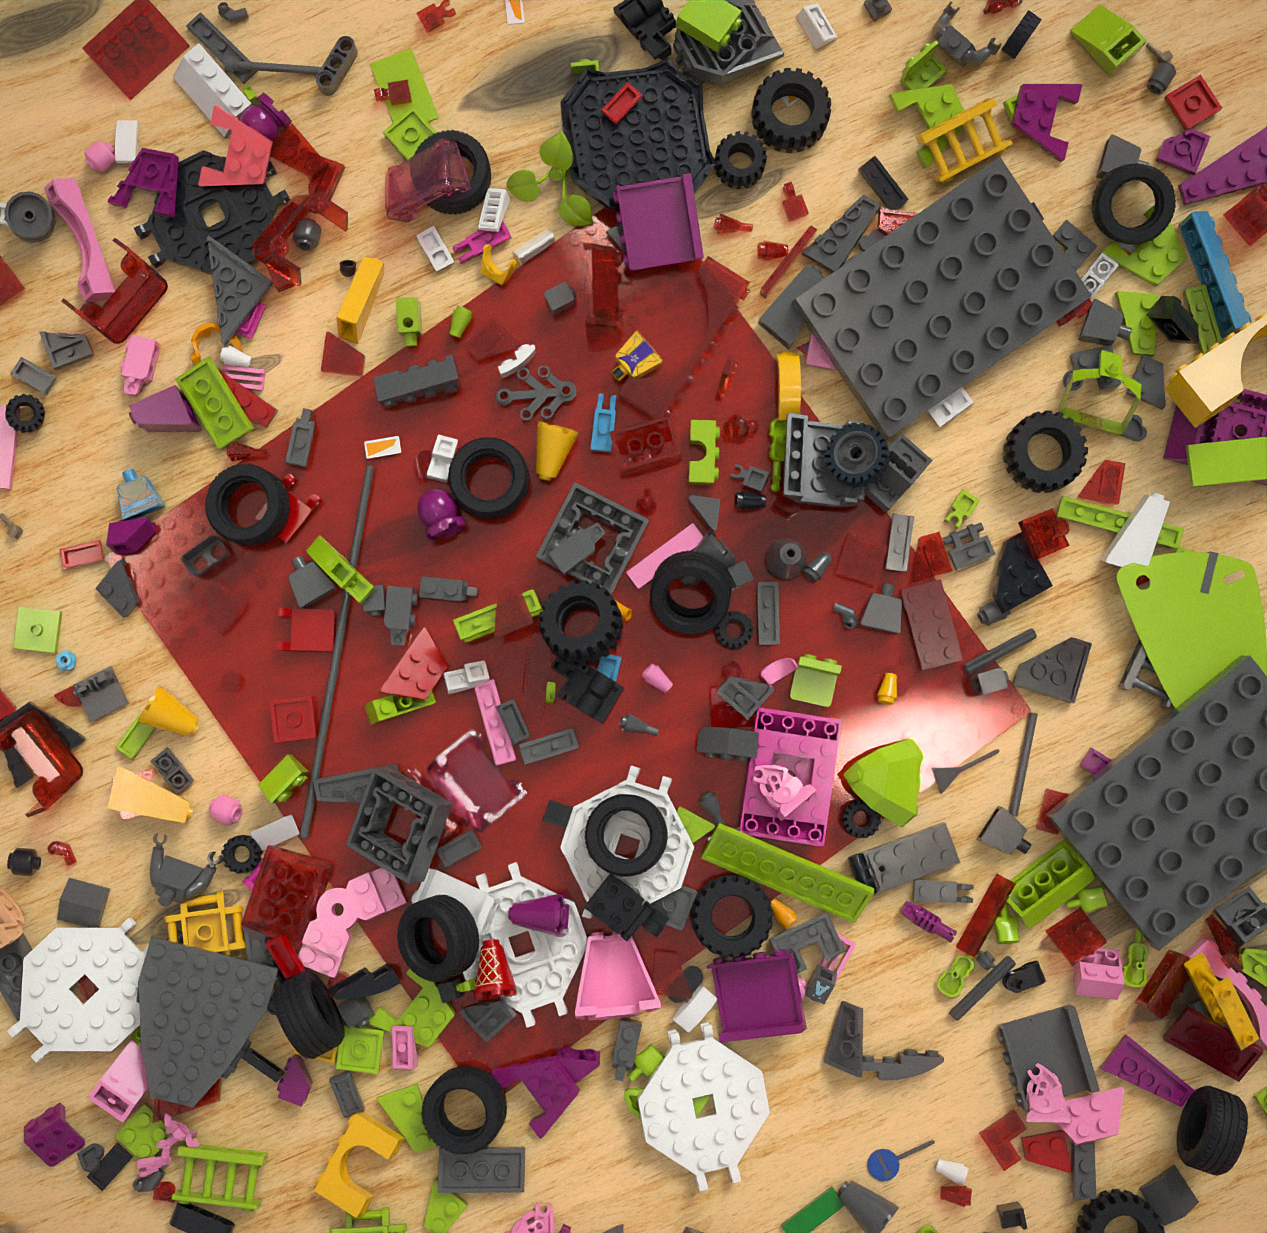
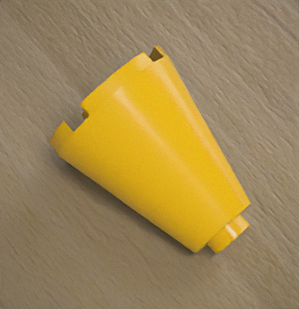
M538 421L536 473L539 474V478L551 481V477L556 478L579 432Z
M161 685L156 688L137 720L142 724L187 737L190 733L194 735L200 726L197 723L199 718Z

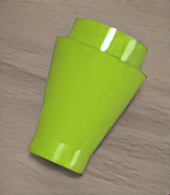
M457 305L456 310H453L449 334L461 338L462 333L473 318L471 317L473 312Z

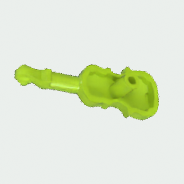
M779 418L772 420L769 424V436L772 438L769 456L773 460V484L771 486L773 492L780 490L781 465L785 459L787 420H779Z
M1137 928L1135 930L1134 942L1130 943L1127 947L1126 957L1128 961L1126 965L1122 966L1124 984L1139 988L1147 983V973L1149 970L1145 969L1144 964L1148 960L1149 949L1143 944V935Z
M980 932L979 938L973 943L967 954L958 955L954 963L951 964V970L948 972L943 971V975L937 980V987L943 994L956 998L960 995L962 989L966 987L963 981L974 970L975 964L973 959L983 946L984 940L989 938L988 932Z

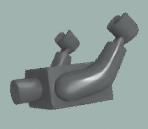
M951 1L932 28V32L937 39L936 41L939 43L938 47L962 68L966 64L973 67L978 66L990 57L991 54H997L1002 43L996 45L994 44L996 38H991L987 47L976 51L974 45L953 26H948L950 19L960 9L959 7L956 10L953 9L951 6L953 2Z
M158 833L153 836L156 847H153L150 881L151 885L155 888V894L160 896L158 899L159 904L168 907L172 901L182 904L187 899L198 896L211 883L217 869L215 866L222 863L223 856L219 855L217 861H214L213 857L216 852H210L207 857L210 864H207L205 868L167 855L164 857L162 845L167 842V835L164 834V840L160 843L157 841Z

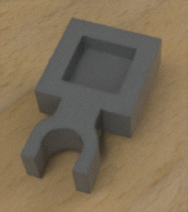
M735 464V469L741 472L739 475L731 473L730 477L735 480L742 479L744 480L742 483L744 487L763 493L770 473L751 465L747 471L741 465Z

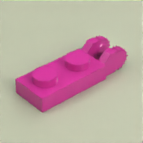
M502 220L498 232L479 230L467 236L465 240L453 246L452 249L457 253L470 246L471 251L458 258L459 262L463 264L474 257L482 255L485 245L489 244L493 249L512 239Z

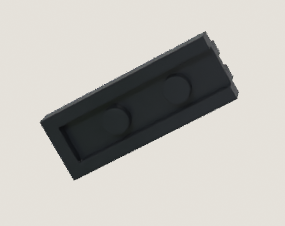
M876 156L872 157L858 169L890 213H893L909 200Z

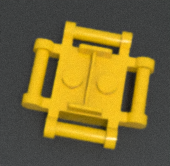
M223 891L216 892L217 894L187 899L184 903L180 904L181 914L164 917L168 927L169 941L178 943L176 922L181 921L185 945L213 952L223 951V954L230 956V950L246 948L241 920L242 905L225 908ZM218 904L216 909L188 912V907ZM226 914H232L235 943L229 944Z

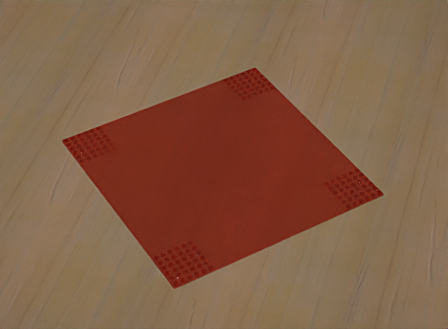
M606 207L592 216V224L575 227L518 267L505 284L495 283L462 306L473 312L471 315L473 318L462 333L461 338L449 334L452 313L419 336L416 347L402 348L313 411L312 421L316 422V428L307 468L285 463L293 425L238 463L240 465L253 464L262 467L276 475L281 481H283L287 474L293 475L297 478V482L288 491L304 504L307 503L312 494L322 498L320 505L312 511L288 543L279 536H276L273 540H269V542L262 545L245 546L226 540L220 534H217L210 525L205 512V496L208 493L209 485L212 484L210 482L153 522L157 527V531L136 552L116 555L112 551L105 557L111 568L118 560L123 559L126 562L124 568L128 578L131 577L134 591L137 593L140 601L137 606L258 780L261 782L287 754H292L309 771L306 775L308 779L300 787L296 786L292 789L291 792L293 794L286 802L275 803L284 817L293 816L301 834L317 738L274 743L269 701L313 696L318 737L333 651L277 650L275 648L277 641L291 642L292 617H278L277 608L302 609L298 605L288 578L290 574L296 571L291 561L298 556H302L306 564L313 562L314 560L306 550L319 535L349 561L366 465L374 466L356 570L372 585L383 584L386 586V595L387 586L415 589V593L418 594L417 606L413 608V614H416L415 627H411V631H408L405 646L391 645L390 629L384 624L385 612H382V616H370V613L364 612L363 604L351 596L319 778L397 763L399 773L453 803L437 848L474 829L483 848L446 868L435 851L429 868L441 871L480 889L476 880L477 875L485 873L488 885L492 887L512 880L508 865L517 862L522 877L557 894H566L569 900L576 903L587 938L596 932H603L604 936H611L613 930L594 915L591 919L582 916L587 901L560 848L566 828L542 820L548 802L553 800L574 807L627 780L630 767L635 766L640 768L636 783L659 790L663 776L671 778L672 782L668 795L676 811L681 806L715 824L713 818L702 808L698 800L700 795L706 791L717 792L721 811L720 815L725 825L733 829L740 827L748 762L736 761L735 757H733V760L719 759L720 755H718V758H707L705 753L697 752L698 732L702 727H711L710 686H720L729 675L766 684L761 677V671L766 666L783 658H792L797 663L798 657H804V654L817 656L816 660L823 662L825 658L836 660L837 665L842 666L840 674L837 675L833 698L829 707L790 698L795 670L771 684L775 691L760 706V708L842 720L824 847L752 836L818 865H821L857 839V837L847 833L846 829L843 828L841 817L847 804L854 800H862L852 790L843 775L858 760L879 748L914 738L924 753V763H921L920 776H922L920 792H922L936 781L932 767H956L1031 711L1010 680L1007 683L1008 688L975 696L969 676L1000 668L996 661H993L970 674L965 672L963 664L984 654L988 650L946 593L947 603L963 657L961 661L921 671L903 602L899 634L895 635L858 626L870 594H880L882 583L894 585L893 597L902 600L899 590L932 582L936 579L911 545L907 572L885 569L892 519L888 513L882 510L868 496L865 495L864 501H858L857 506L847 507L797 503L783 496L784 461L781 465L780 490L777 492L772 491L773 460L769 456L770 445L772 444V438L769 436V424L772 420L778 418V371L776 360L702 259L629 271V266H624L623 254L625 253L606 234L607 230L618 226L616 213L619 211L609 210ZM566 282L568 287H573L577 295L574 298L575 305L553 316L544 299L543 292ZM603 309L610 314L611 322L606 329L597 330L591 325L590 317L595 310ZM638 331L660 356L663 364L636 381H633L628 374L620 381H617L611 371L619 366L615 360V355L630 337ZM529 344L531 346L534 344L536 354L524 367L547 389L555 388L546 379H541L538 376V368L543 365L547 366L550 369V373L561 382L570 381L576 386V397L570 402H563L550 420L542 418L541 410L543 407L549 406L556 397H548L533 414V418L529 422L521 419L520 412L522 409L528 408L535 399L513 400L508 406H502L497 402L496 394L502 388H507L511 392L535 390L525 381L519 380L517 372L502 379L498 366H501V363L505 360H517L515 351L522 345ZM453 355L462 386L457 388L458 391L453 393L439 392L437 396L432 398H425V396L417 397L416 401L406 403L404 400L397 402V405L392 407L381 406L378 402L373 377L397 370L405 373L406 369L410 366L425 367L428 361L434 359L446 361L445 356ZM542 369L540 371V374L542 376H545L548 373L546 369ZM521 371L520 377H526L527 372ZM564 388L562 392L564 394H569L570 389ZM502 393L500 398L505 400L508 398V394ZM599 394L604 396L602 409L610 410L611 396L616 395V417L611 453L591 451L595 408H597ZM801 396L800 414L808 415V421L820 422ZM545 410L543 415L548 417L551 415V411ZM529 412L523 413L524 418H529L531 415ZM691 420H715L716 427H720V437L715 440V447H719V460H715V468H719L718 480H714L713 486L688 485L689 462L700 461L706 456L705 449L702 446L690 444ZM538 421L579 432L556 478L551 477V481L539 478V474L536 473ZM442 435L457 439L456 453L466 443L480 437H496L512 444L524 458L529 473L528 492L520 506L502 518L482 519L466 512L457 503V517H464L467 526H462L463 530L450 537L445 538L444 535L436 537L437 541L429 542L425 535L429 528L423 525L417 516L416 507L419 498L426 491L436 488L444 489L452 495L448 482L445 483L427 478L437 436ZM399 436L401 453L367 459L365 441ZM484 457L476 461L469 468L466 477L467 488L477 498L494 500L502 496L509 489L512 481L511 469L501 459ZM735 464L741 465L747 471L751 465L770 473L763 493L744 487L742 485L744 480L742 479L735 480L730 477L731 473L739 475L741 472L735 469ZM574 482L649 520V525L612 595L616 601L632 609V616L628 621L623 620L622 636L620 640L616 639L618 645L615 650L610 649L608 651L611 655L622 657L616 683L623 686L624 690L603 724L567 703L566 700L569 696L566 695L564 700L557 697L568 678L551 668L557 655L551 652L539 629V623L541 622L539 615L467 643L460 639L453 621L531 589H534L542 607L544 601H549L548 595L551 592L556 593L558 591L557 587L561 585L566 587L571 581L580 584V581L567 574L564 576L561 571L536 558ZM249 483L240 486L233 492L229 500V514L238 527H249L259 522L255 516L268 501L265 491L259 484ZM743 490L765 495V508L744 511L735 509V493ZM691 495L721 499L717 529L714 532L717 535L715 539L722 540L735 556L734 559L737 560L735 564L745 561L754 577V580L732 590L730 605L727 611H740L743 614L745 613L752 621L753 635L750 641L739 649L726 648L720 644L715 636V628L696 635L677 633L672 629H668L657 619L650 605L649 595L652 580L638 590L626 574L628 570L692 523H694L703 537L710 530L687 501ZM584 514L577 526V530L581 528L584 530L598 522L605 531V534L595 544V553L586 559V561H592L602 569L607 555L609 556L615 540L621 532ZM216 535L222 540L232 555L200 578L190 574L180 558L183 559L181 556L209 536ZM789 538L796 540L804 547L807 554V564L823 551L827 552L833 560L830 562L821 580H817L815 583L807 579L803 572L796 578L784 580L773 576L767 569L765 558L768 548L779 539ZM220 544L214 545L211 549V555L215 559H220L226 552L225 548ZM202 556L197 557L194 561L195 569L198 571L206 569L208 567V560ZM327 574L338 589L305 609L335 610V643L344 589ZM421 576L463 580L468 582V587L479 589L478 597L467 596L466 601L462 602L420 598ZM678 578L668 587L671 598L678 605L685 608L697 609L706 606L714 597L711 587L705 581L694 586L690 584L686 586ZM757 582H778L780 645H758ZM835 602L854 610L857 618V625L854 629H846L842 616L832 612ZM580 609L573 612L564 623L563 633L573 638L588 635L596 628L600 618L599 613L593 609ZM731 622L726 626V633L731 638H737L742 633V627L737 622ZM423 627L429 632L448 666L444 672L464 669V664L485 660L490 680H495L501 704L514 698L531 737L513 745L516 756L515 761L495 765L475 688L448 695L443 674L432 689L436 701L435 704L371 725L365 705L373 700L392 695L380 694L379 690ZM588 661V665L597 670L599 662L593 664L592 661ZM651 663L655 666L658 665L673 683L666 693L645 682L641 676ZM885 673L897 675V700L894 705H885L878 702L877 694ZM547 681L557 684L553 704L546 703ZM757 710L753 713L754 721ZM629 712L645 722L646 725L659 728L657 736L647 733L622 732V728L619 727L622 715L626 716ZM728 727L753 732V727ZM567 729H574L579 746L578 749L524 765L519 751V744ZM787 770V772L789 773V775H791L792 777H795V775H794V773H793L792 771ZM315 798L309 837L302 838L300 834L297 836L333 888L346 889L350 880L381 868L346 846L361 803L317 801V798ZM394 804L384 834L404 845L410 834L412 821L421 817L412 811H406L402 805ZM862 810L857 811L853 816L854 824L858 827L866 826L869 822L868 814ZM881 815L880 821H882L885 817ZM716 824L714 829L693 843L694 850L683 885L697 891L704 887L708 881L716 879L718 876L730 874L741 876L701 859L702 852L709 842L708 837H711L717 827ZM621 834L615 854L628 859H634L640 840ZM397 877L407 903L369 921L359 918L357 922L386 964H389L394 969L400 984L413 1001L422 990V987L406 974L410 968L401 956L398 947L397 931L401 916L406 908L413 903L411 901L412 896L419 889L421 882L408 884ZM755 882L763 889L770 901L781 894L777 890ZM727 896L715 904L712 910V922L715 928L725 935L751 916L752 912L744 899L737 896ZM691 911L683 931L664 925L662 932L658 937H655L640 925L632 935L653 986L706 948L700 943L694 932L691 922ZM431 919L429 925L430 937L435 948L442 956L446 957V938L441 927L435 920ZM529 931L509 937L515 957L535 951ZM585 953L563 997L568 1010L567 1014L559 1016L555 1002L531 1010L536 1023L527 1028L523 1014L512 1008L517 1015L487 1043L459 1012L464 1007L493 1000H488V996L486 999L474 1000V989L464 992V996L450 1001L456 1014L438 1038L457 1066H474L484 1069L483 1071L491 1074L498 1067L506 1068L512 1064L518 1063L521 1065L532 1060L557 1056L558 1048L572 1046L606 1020H589L588 1016H584L583 1020L575 1018ZM463 972L448 978H460L461 982L466 981ZM443 980V981H440V982H435V983H436V985H437V984L442 983V982H444V981H446V980ZM521 1079L514 1081L502 1090L507 1093L521 1083Z

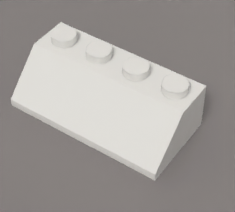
M199 43L182 57L173 78L210 121L214 105H219L223 110L234 115L239 120L243 111L253 106ZM215 126L225 138L232 133L229 129Z

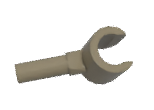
M1150 42L1146 45L1157 56L1158 63L1171 62L1173 55L1169 50L1161 53Z
M1 513L0 518L10 527L7 534L18 539L23 529L13 524Z

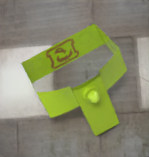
M1101 350L1099 354V369L1073 371L1060 401L1059 411L1064 414L1063 418L1065 419L1070 417L1074 422L1104 429L1111 434L1118 433L1123 435L1140 403L1142 384L1127 376H1123L1122 355ZM1101 375L1121 380L1123 385L1129 388L1136 397L1122 423L1064 407L1072 383L1082 379L1100 378Z

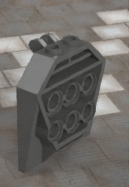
M725 0L742 10L740 17L742 23L738 29L740 32L736 33L733 31L727 46H722L718 53L677 28L673 48L678 55L676 63L684 66L682 68L683 74L686 76L691 74L693 78L722 86L784 57L783 50L754 0Z

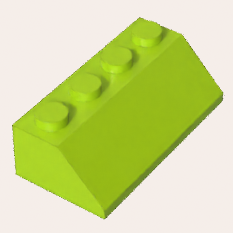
M1062 840L997 891L1015 916L1030 930L1094 881L1095 877L1090 866Z

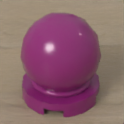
M263 92L257 97L259 105L250 106L245 109L240 117V121L274 142L279 135L280 127L287 129L292 121L283 110L279 112L272 105L275 101Z
M436 488L426 491L419 498L416 507L417 516L421 523L429 528L425 532L429 542L437 541L436 537L444 535L445 538L450 537L463 530L462 526H467L464 517H457V501L444 489Z

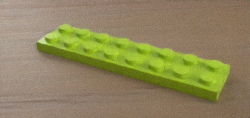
M721 823L716 827L701 855L703 860L853 923H856L874 894V888Z

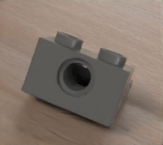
M1247 887L1214 910L1215 914L1226 926L1227 933L1239 948L1267 929L1266 902L1262 903L1250 887ZM1248 911L1251 912L1250 914H1248V915H1247L1246 917H1244L1243 919L1240 918L1241 916H1243V915H1244L1245 913H1247Z

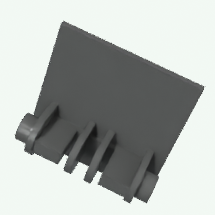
M112 666L73 684L75 688L73 689V694L75 697L79 696L90 722L129 704Z

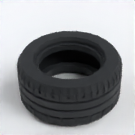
M455 130L434 133L418 146L413 155L411 164L413 182L421 199L430 208L440 213L457 215L458 213L462 214V212L466 213V211H470L472 208L474 209L475 206H478L485 199L487 190L491 185L490 163L483 146L472 136H469V134ZM449 154L461 155L467 158L474 166L470 182L462 189L456 191H443L435 187L430 181V171L434 163L441 157Z
M1133 163L1114 168L1099 181L1094 190L1091 202L1094 222L1104 235L1116 242L1136 245L1151 241L1162 234V231H1165V228L1169 226L1168 224L1174 216L1176 194H1174L1173 185L1163 172L1150 165ZM1139 180L1146 183L1153 191L1155 198L1154 211L1150 218L1142 225L1133 228L1125 227L1119 224L1113 216L1111 209L1112 198L1117 189L1124 183Z
M480 437L479 439L469 441V443H466L455 453L449 467L448 483L453 497L466 512L482 519H498L512 513L523 502L529 488V473L524 458L512 444L496 437ZM484 457H495L503 460L509 465L512 472V481L509 489L502 496L494 500L477 498L467 488L466 477L469 468L476 461Z
M253 464L233 465L220 472L212 480V484L209 485L208 493L205 496L206 517H208V521L216 533L226 540L245 546L262 545L269 542V540H273L277 534H280V531L286 525V521H288L290 515L288 491L276 475L262 467ZM249 483L259 484L266 493L268 500L267 510L263 518L255 525L238 527L230 517L228 510L229 500L233 492L240 486Z
M687 550L672 554L660 563L653 576L649 598L654 615L657 616V619L665 627L677 633L696 635L714 629L725 618L730 605L732 583L729 573H727L728 571L720 561L718 562L716 558L704 552ZM684 576L697 577L704 580L711 587L714 597L706 606L697 609L685 608L678 605L671 598L668 591L669 585L676 579Z
M632 794L612 796L599 803L588 817L589 819L585 826L586 848L591 859L607 873L620 877L644 873L660 860L666 849L668 840L666 821L659 809L643 797ZM621 811H631L639 814L646 821L649 828L650 840L647 848L640 856L634 859H622L614 856L604 842V828L607 821L614 814Z
M448 895L428 897L411 904L401 916L397 931L398 947L406 965L419 977L431 982H440L466 971L475 961L479 949L478 928L468 908L454 897ZM431 919L435 920L441 927L446 938V957L439 953L430 937L429 925Z
M303 971L276 986L273 992V1005L276 1016L289 1042L301 1056L315 1059L342 1043L345 1031L340 1012L332 995L317 975L312 972Z
M460 1066L447 1070L432 1084L424 1097L421 1113L423 1125H425L424 1128L427 1130L429 1137L433 1139V1142L437 1143L445 1151L455 1154L460 1153L461 1155L478 1152L484 1149V1147L486 1148L494 1140L505 1122L507 1114L505 1092L502 1090L499 1082L491 1074H488L487 1071H483L484 1069L474 1066ZM456 1089H466L475 1093L482 1100L485 1107L486 1119L484 1124L474 1130H463L454 1126L448 1120L444 1111L446 1094Z
M1212 1086L1200 1087L1192 1093L1182 1111L1177 1130V1152L1179 1158L1186 1166L1215 1176L1225 1174L1233 1168L1242 1152L1248 1128L1247 1108L1241 1098Z

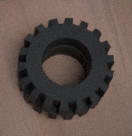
M737 131L734 136L730 133L727 135V139L723 138L720 145L717 146L715 154L716 175L718 178L721 177L723 184L728 182V187L730 188L735 185L737 186L736 189H741V186H744L746 189L750 187L751 183L755 185L757 180L761 179L767 161L766 148L762 147L763 142L761 140L756 141V135L748 136L749 132H744L743 135L740 134V131ZM742 152L751 158L752 164L747 168L740 169L734 167L728 158L734 153Z

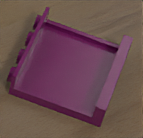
M691 173L683 174L681 177L632 185H616V191H613L614 203L619 204L620 212H617L616 216L618 225H622L623 233H620L621 246L626 247V254H623L624 266H629V271L704 258Z
M786 949L773 951L771 955H766L765 952L754 953L753 957L746 958L745 955L739 956L740 958H734L733 960L719 957L713 959V962L707 965V969L712 968L723 1031L719 1033L720 1042L799 1034L807 1029L793 952L786 953Z

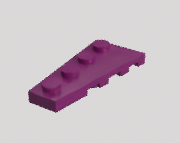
M1126 1034L1099 1067L1180 1107L1186 1103L1195 1091Z

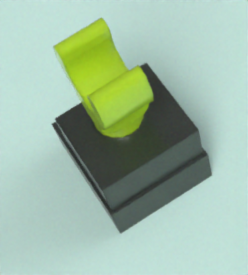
M452 978L437 984L442 1003L464 996V992L474 988L475 979L461 982L460 978Z

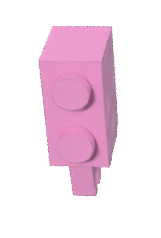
M131 335L130 341H127L125 348L127 353L126 359L121 364L122 376L125 377L124 393L139 396L143 383L148 384L153 381L161 347L156 340Z

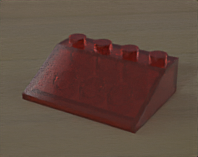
M134 0L82 49L131 101L190 45L149 0Z
M268 845L241 925L271 938L285 934L291 946L296 948L302 947V940L308 925L316 919L317 903L325 893L334 865L316 857Z

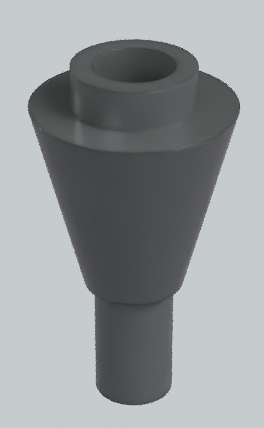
M629 712L626 716L622 715L619 723L622 732L647 733L657 736L659 728L646 725L645 722Z
M710 790L702 793L698 803L713 818L716 826L719 823L725 825L720 815L721 811L717 792L712 793Z

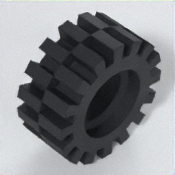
M21 394L9 400V403L6 405L5 415L9 426L13 427L15 431L31 433L39 429L40 425L43 424L45 410L37 397L34 398L30 394ZM21 406L30 407L34 412L33 418L29 421L20 420L16 414L18 408Z
M740 611L727 612L722 622L715 626V636L718 642L730 649H739L745 646L753 635L752 621L745 613L743 614ZM731 622H737L742 627V633L737 638H731L726 633V626Z
M854 800L845 806L841 821L847 833L857 838H868V836L874 835L875 831H878L879 824H881V814L871 809L863 800ZM862 810L868 814L869 822L866 826L858 827L854 824L853 816L857 811Z
M234 836L224 844V850L221 851V854H223L224 866L228 867L229 871L236 872V874L247 873L256 868L258 863L261 862L263 851L260 850V846L255 839L251 838L252 836ZM245 846L249 850L250 856L246 862H239L235 859L234 852L237 847Z

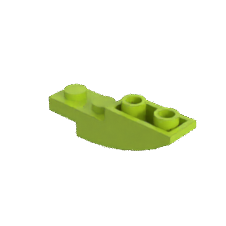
M319 535L306 550L311 558L359 603L363 604L376 589L322 536Z

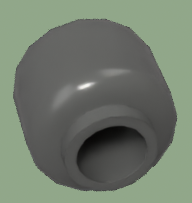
M305 218L296 222L292 239L298 248L311 250L318 246L322 229L314 219Z

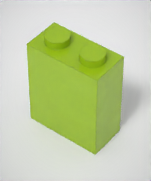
M689 0L677 16L676 28L718 53L722 46L726 47L729 43L731 33L739 29L742 20H740L742 10L725 0Z

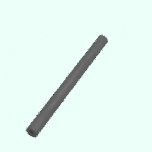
M1029 712L1010 808L1012 816L1018 817L1038 716L1037 713Z

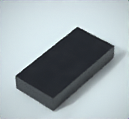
M252 1048L247 1050L242 1056L243 1060L276 1083L285 1073L281 1068Z
M116 1143L100 1161L99 1169L94 1173H90L87 1178L103 1191L133 1156L119 1143Z

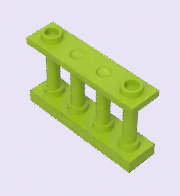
M531 589L453 621L460 639L467 643L537 616L543 610L534 589Z
M186 1142L178 1147L177 1156H184L185 1168L182 1190H177L172 1194L173 1200H178L180 1204L198 1202L240 1207L242 1211L252 1212L259 1208L262 1200L254 1199L257 1171L260 1166L267 1162L268 1152L200 1144L199 1147H187ZM197 1158L205 1159V1162H207L203 1193L190 1191L194 1160ZM218 1161H226L228 1165L224 1195L211 1194L215 1163ZM239 1163L247 1164L249 1167L245 1198L233 1196L236 1167Z

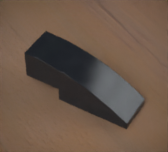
M385 964L373 972L364 967L328 988V991L335 999L363 998L389 990L400 984V981L394 969L389 964Z

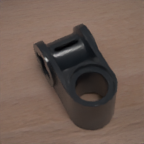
M1038 960L1028 962L1019 968L1009 971L1002 978L1003 986L1014 993H1020L1046 982ZM1013 978L1017 979L1015 986L1011 985Z

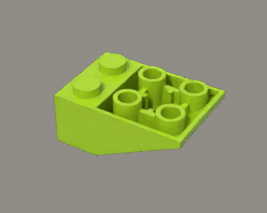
M1102 5L1095 8L1069 31L1109 76L1138 53L1147 41L1132 24Z

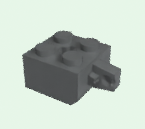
M702 727L698 732L697 752L705 753L707 758H718V755H720L719 759L733 760V757H735L736 761L748 762V758H757L759 733L732 728Z

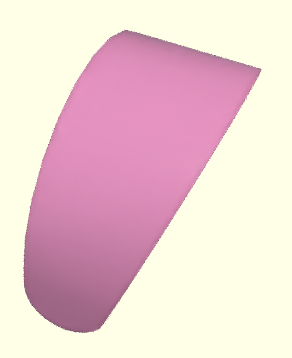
M783 658L766 666L761 671V677L767 685H771L799 667L794 659Z

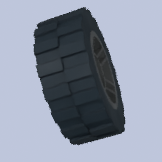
M1028 10L1001 50L1015 59L1042 19Z

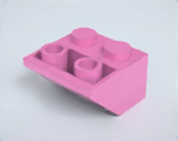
M1077 945L1073 974L1075 995L1118 1000L1124 986L1119 950Z

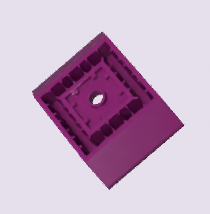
M1244 389L1237 397V400L1239 399L1240 401L1239 403H1234L1233 401L1227 408L1197 428L1192 425L1176 405L1163 459L1188 465L1187 445L1267 437V395ZM1236 426H1241L1244 429L1242 437L1235 433ZM1267 480L1250 481L1267 486Z

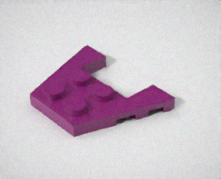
M1022 84L1019 88L1011 125L1030 140L1033 139L1039 143L1044 151H1049L1056 156L1055 159L1057 161H1064L1069 142L1050 136L1058 99L1072 104L1078 103L1082 84Z
M142 148L128 169L130 173L124 181L121 180L117 185L118 191L114 197L111 195L107 202L114 206L127 208L134 188L160 193L154 212L162 216L174 218L179 157L173 153Z
M556 1056L532 1060L521 1065L518 1063L512 1064L506 1068L498 1067L491 1073L502 1086V1089L521 1079L544 1110L542 1114L531 1119L529 1123L539 1139L544 1137L580 1091Z

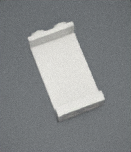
M429 868L424 882H421L411 901L416 903L435 895L454 897L471 912L478 928L479 939H484L501 899L441 871Z

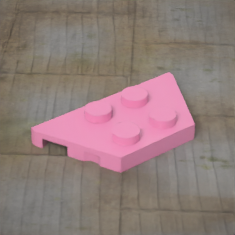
M1123 1087L1067 1100L1064 1111L1071 1113L1072 1123H1057L1056 1125L1068 1135V1138L1076 1146L1117 1136L1119 1134Z

